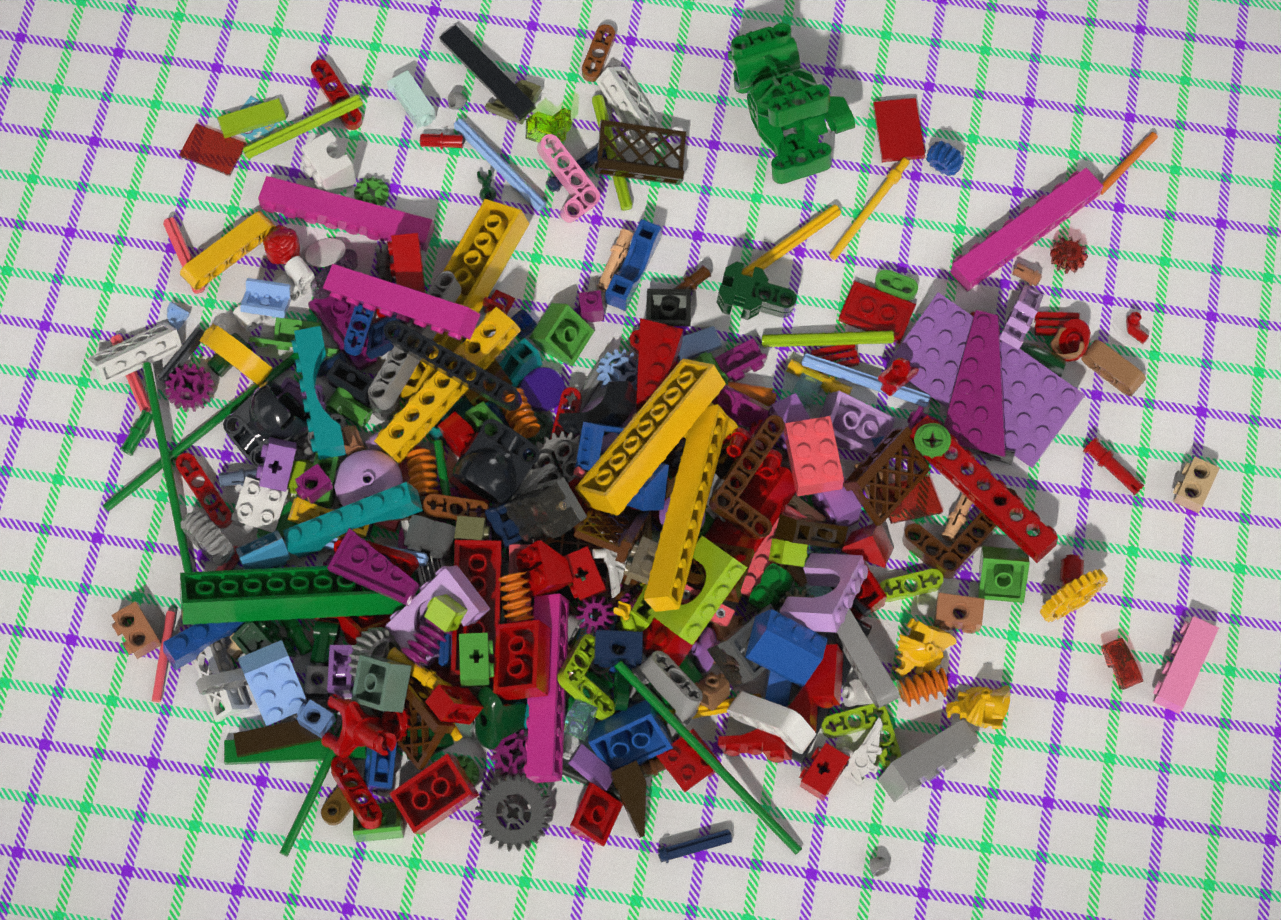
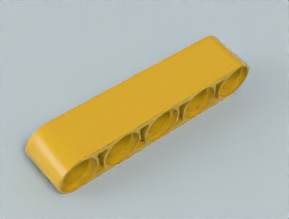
M261 211L255 212L186 263L180 271V276L195 290L201 289L263 242V238L270 231H273L276 225Z

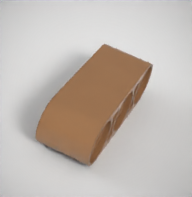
M1095 340L1081 357L1085 365L1127 396H1132L1146 380L1141 370L1100 340Z

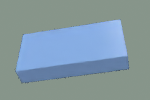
M712 326L683 336V343L678 355L679 360L681 361L683 358L692 359L705 352L709 353L722 348L715 327Z

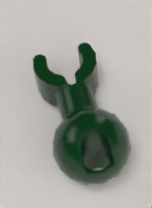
M488 170L486 180L481 177L478 171L477 180L482 184V189L479 193L481 200L494 201L496 191L490 184L492 181L491 170Z

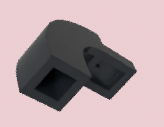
M630 381L608 382L605 396L595 408L581 413H560L558 422L566 434H570V432L581 434L583 422L620 426L631 413L636 401L637 392ZM604 431V436L610 432Z

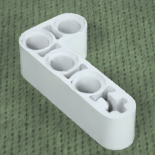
M300 256L290 259L285 265L286 274L274 281L290 285V305L310 292L316 285L314 273ZM240 305L233 312V316L246 332L253 331L272 318V316L241 312Z
M743 691L738 693L727 709L728 714L735 720L781 737L792 750L799 754L804 753L816 736L815 731L796 711Z

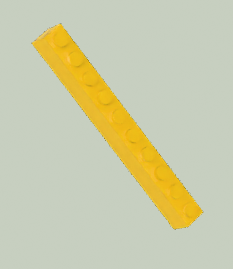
M719 405L707 406L706 410L689 429L688 436L686 437L684 451L670 496L668 510L665 514V521L660 533V540L655 552L649 581L644 592V600L655 612L680 609L729 417Z

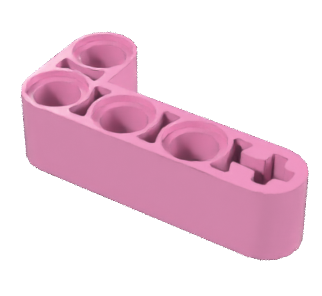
M545 135L538 143L537 151L572 197L560 211L562 219L565 222L572 223L599 202L600 193L561 141L555 135ZM548 144H551V145H552L551 148H548V149L545 148V145H548ZM558 152V154L553 158L552 155ZM557 160H564L567 167L561 168L558 166ZM571 177H577L580 185H574L571 182ZM584 194H590L593 198V203L585 201ZM568 206L575 208V216H572L568 213Z

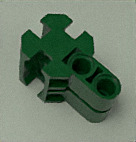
M735 262L725 268L716 301L722 313L730 315L732 306L735 305L743 308L741 319L745 320L759 315V312L781 318H786L792 314L796 304V294L791 289L768 283L769 279L762 268L755 267L752 277L742 274L744 263ZM764 295L768 299H762L760 296ZM782 301H785V302H787L789 305H784V304H782L781 302H782Z

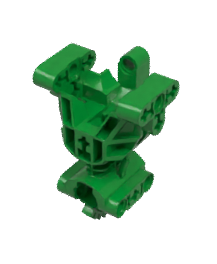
M779 23L774 27L749 31L746 35L742 34V36L733 38L730 46L731 51H728V60L733 61L735 67L733 73L734 88L738 93H747L748 109L757 133L777 155L771 161L773 181L777 184H786L830 169L832 166V149L827 143H818L819 135L828 133L826 122L831 132L834 131L835 134L855 128L854 116L845 98L830 96V90L827 86L817 84L810 71L800 68L797 44L794 37H792L791 27L788 24ZM794 129L795 133L784 137V130Z

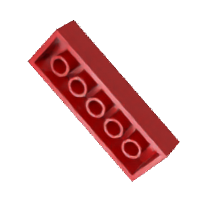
M455 540L454 566L457 565L489 606L490 610L475 624L463 626L460 623L458 629L452 631V682L461 683L459 634L488 633V640H493V654L489 655V663H493V665L495 663L496 625L500 624L501 582L498 579L501 577L502 541ZM474 656V663H479V656ZM489 677V683H494V677Z

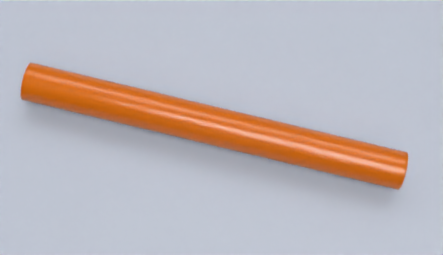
M1151 132L1102 183L1103 188L1100 195H1103L1158 138L1156 133Z

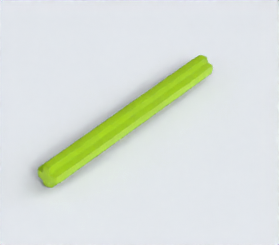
M358 94L353 95L243 147L244 154L250 159L361 107L363 102Z
M599 94L592 97V104L600 128L601 120H610L604 98ZM605 126V135L610 140L613 139L612 127ZM610 146L605 148L608 159L616 156ZM612 176L621 210L632 209L633 204L626 179Z
M893 331L762 335L763 347L894 343Z

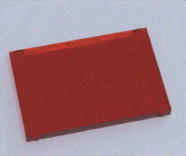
M195 124L179 157L226 176H231L243 153V147L247 146V144L232 137L224 138L222 133L200 124Z
M925 476L888 517L891 524L943 513L930 477ZM907 480L901 481V487L905 488ZM877 488L882 500V488ZM889 489V502L894 501L895 490Z

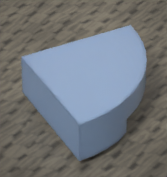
M171 301L167 308V318L169 324L178 331L190 314Z

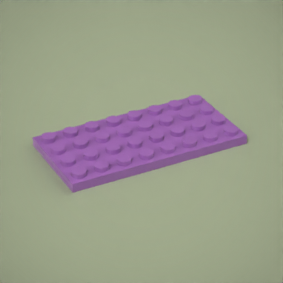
M938 292L889 360L887 366L890 367L897 358L902 357L905 360H909L911 367L919 369L918 374L910 382L949 409L974 317ZM1000 340L1005 449L1015 451L1014 456L1033 468L1085 397V394L1021 349L1018 350Z

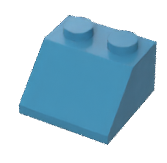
M278 530L235 549L244 570L280 568L287 564V560L291 559Z

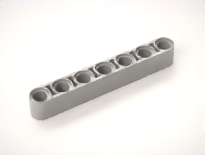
M444 271L438 274L426 294L455 303L462 289L453 273ZM409 321L408 327L431 340L437 334L430 330L431 326H426V329L414 325V321ZM413 341L410 348L417 347L420 341ZM395 346L368 390L370 398L381 410H387L394 405L420 360Z

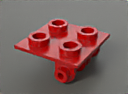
M694 728L691 729L690 732L717 759ZM682 737L672 743V749L656 756L684 793L705 777H711L716 773Z

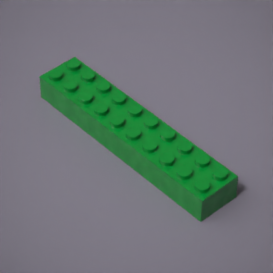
M328 566L180 573V601L183 625L385 615L402 610L406 605L332 573L327 569ZM414 572L410 577L417 582Z

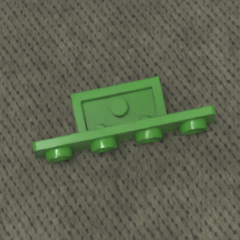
M276 317L274 338L253 335L249 337V341L255 342L254 346L268 347V344L277 345L276 349L289 351L290 347H292L291 340L295 339L294 331L321 326V323ZM325 346L326 356L332 357L334 353L340 352V348Z

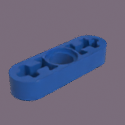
M361 303L354 307L344 339V350L351 356H357L362 353L375 314L373 311L366 310V314L363 315V304ZM361 321L366 324V327L363 330H358L354 327V323ZM354 336L358 337L355 348L351 347Z

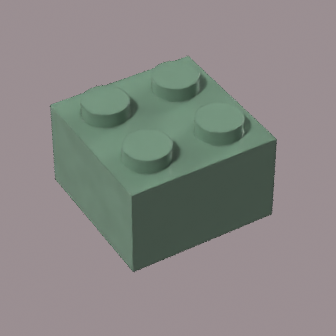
M359 655L351 700L380 711L403 712L411 665L380 656Z

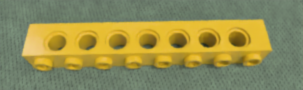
M495 307L486 314L481 324L474 329L471 339H466L461 345L457 346L454 353L486 370L521 330L510 317ZM495 331L494 335L488 337L491 332ZM480 348L477 353H473L475 349ZM458 362L450 363L448 369H454ZM437 371L431 378L425 381L420 391L409 399L408 404L394 415L389 425L378 433L377 438L374 440L375 443L400 464L468 388ZM470 373L467 376V380H473L477 373ZM450 381L447 386L443 387L444 383ZM431 398H434V401L428 404V401ZM419 415L416 420L412 421L414 416ZM404 431L403 435L397 438L398 434Z

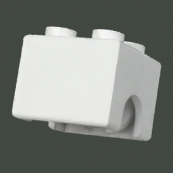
M328 131L303 145V155L300 158L305 165L303 169L309 178H314L316 189L338 194L356 184L357 181L353 162L347 154L340 157L336 148L337 144L335 143L337 139L331 131Z

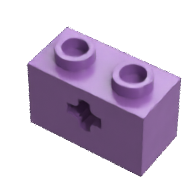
M269 437L268 444L263 443L261 457H264L263 465H258L256 478H259V486L286 492L295 457L296 442ZM274 461H279L276 467H272Z
M330 645L327 691L332 697L333 694H338L342 698H352L355 681L352 674L349 673L352 667L348 665L351 661L349 654L353 652L352 645Z

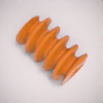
M516 388L522 398L521 406L515 411H508L501 406L499 407L502 409V413L511 429L526 439L531 438L539 432L540 425L537 423V418L534 416L531 405L527 402L528 399L524 395V391L521 388ZM507 395L505 402L513 401L515 395Z
M417 449L407 454V459L409 460V484L418 490L419 496L438 494L437 490L432 489L438 486V482L431 481L437 478V474L431 472L436 470L437 466L430 464L436 461V457L429 455L431 451L427 449Z
M527 572L504 575L498 579L499 582L506 583V585L500 588V591L507 592L506 595L501 597V600L509 602L503 606L504 610L510 611L504 618L512 622L534 618L532 615H527V612L533 610V607L525 604L531 601V597L524 596L525 593L530 591V588L523 587V584L529 580L521 577V575Z
M941 667L939 674L936 670H931L930 676L927 672H923L921 678L918 675H914L912 681L909 677L904 678L903 683L897 680V688L902 701L908 707H911V700L914 699L917 705H919L920 697L929 702L930 694H932L935 700L938 699V692L947 697L948 680L944 669Z

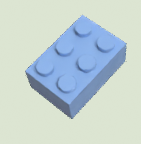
M282 640L238 658L266 726L296 714L304 703H308Z

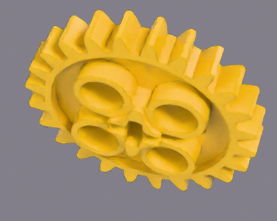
M1095 569L1065 584L1057 590L1055 595L1051 596V599L1045 602L1046 604L1040 609V614L1045 621L1053 622L1083 607L1091 601V597L1096 596V593L1106 586L1105 583L1108 582L1107 576L1101 569Z

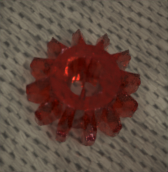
M1072 236L1069 237L1068 241L1064 237L1060 238L1059 242L1053 244V249L1050 251V257H1052L1051 265H1057V271L1064 269L1065 275L1069 270L1075 274L1078 268L1082 269L1084 267V261L1088 258V255L1085 253L1086 246H1080L1081 240L1074 242Z

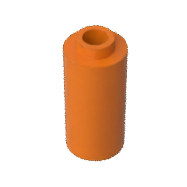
M728 382L729 387L768 407L772 406L776 401L777 393H772L773 388Z

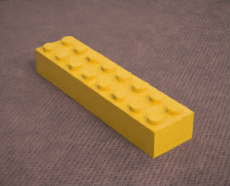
M684 358L678 363L574 488L588 508L614 515H619L625 509L626 505L639 492L644 483L652 476L653 472L666 459L671 450L679 443L680 439L726 385L715 365Z

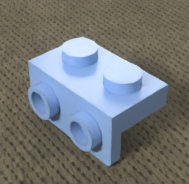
M247 278L246 292L240 305L241 312L285 318L291 302L290 285Z

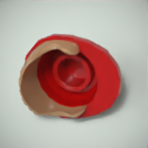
M1081 319L1067 321L1055 334L1054 339L1051 341V349L1065 361L1071 362L1080 359L1087 352L1091 332L1089 326Z

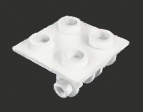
M246 477L231 520L274 532L283 507L289 501V498H287L289 490L284 492L261 487L258 480Z

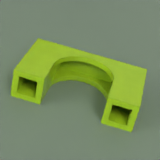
M703 536L697 542L693 558L701 563L706 570V581L700 594L693 601L680 605V609L655 612L651 608L648 612L692 645L747 569L746 566Z

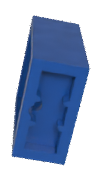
M583 422L575 467L579 466L582 469L590 470L600 458L604 431L615 432L619 436L625 427Z

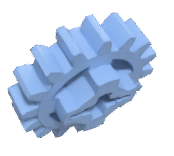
M615 349L612 354L606 353L604 358L599 361L600 365L596 369V372L601 373L597 380H603L601 388L608 386V382L632 381L631 385L637 391L638 359H633V352L630 355H626V350L623 349L621 354H619L618 350Z

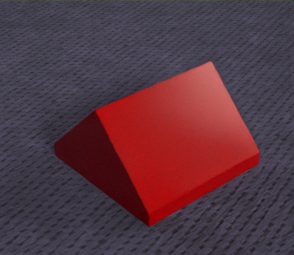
M872 523L852 531L842 551L850 555H862L863 560L885 568L894 548L883 526H876Z
M868 567L867 578L864 579L860 592L855 597L873 613L884 607L887 596ZM849 608L854 617L858 619L864 618L855 608Z
M589 783L570 824L571 833L604 847L623 803L595 784Z

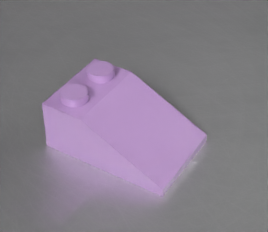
M841 391L826 396L820 417H831L837 446L864 455H869L875 449L872 439L884 435L886 437L892 430L895 421L894 417Z

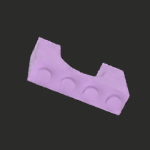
M811 553L803 567L808 586L835 587V589L820 597H787L780 610V614L812 631L837 632L840 625L844 623L845 616L849 608L852 607L856 594L860 592L864 579L867 578L868 567L864 564L862 555Z
M457 565L440 568L435 573L436 577L432 581L430 580L421 586V592L417 596L414 595L409 606L406 605L402 610H398L390 616L391 621L385 627L391 635L395 636V641L401 648L406 647L410 649L407 641H416L413 636L415 632L422 634L419 627L421 625L426 626L424 616L427 611V605L433 597L447 594L466 608L468 611L461 621L463 626L475 624L490 610L489 606ZM432 647L431 650L434 653V657L425 656L429 662L428 664L422 662L419 664L425 668L430 667L439 657L438 649Z

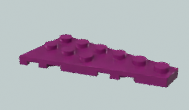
M976 310L944 427L948 430L949 434H952L958 440L960 446L1006 458L999 316Z

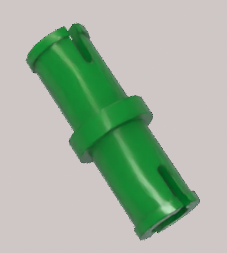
M145 410L141 411L134 426L129 428L128 431L130 433L122 447H120L121 451L133 456L141 439H145V433L153 421L151 413Z
M296 619L280 620L287 631L288 639H292L300 656L311 652L313 646H311L304 634L305 629L303 626H300Z

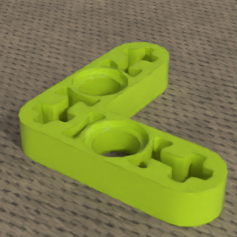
M586 634L575 642L558 672L557 679L561 687L599 720H604L613 715L615 710L613 708V701L585 676L594 659L595 637L591 634ZM575 657L581 660L582 667L576 664ZM583 688L589 691L590 698L584 695Z
M873 703L833 714L824 719L821 731L824 736L832 739L866 729L871 731L877 719L874 716L870 717L866 724L865 716L862 712H866V716H870L873 714V710L876 709L878 713L882 712L880 719L882 720L883 728L881 731H887L890 735L889 741H880L879 743L880 748H885L882 750V754L878 755L881 765L887 769L891 764L889 760L886 761L885 759L888 755L886 748L892 744L894 747L889 749L891 755L896 756V759L902 756L885 706L878 709ZM849 716H858L861 719V724L855 727L851 726L848 723ZM840 718L844 719L845 730H843V725L837 726L835 732H832L831 729H826L829 722L837 725L841 723Z

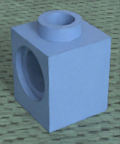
M311 699L307 704L304 703L297 712L299 725L321 739L336 721L333 713ZM312 714L320 715V719L317 722L308 721Z

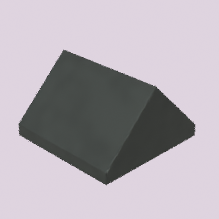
M647 289L646 320L669 326L691 327V289Z

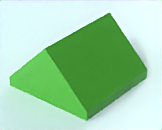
M395 802L377 803L382 811V823L376 829L364 828L353 812V836L356 843L404 838L402 814Z

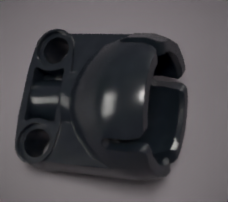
M273 381L261 384L223 422V428L229 438L256 467L263 465L261 451L263 443L268 444L269 437L297 442L308 431L306 420L310 418L308 412H305L304 407L289 392L284 393L278 399L277 396L283 392V388ZM239 421V428L236 430L235 424ZM274 461L272 467H275L278 461Z
M488 419L480 425L476 434L454 465L452 474L468 489L485 500L493 501L497 506H500L512 500L534 464L539 460L540 452L535 445L510 427L495 419ZM490 424L495 427L494 436H489L485 433V425ZM524 450H530L533 453L532 461H526L523 458Z

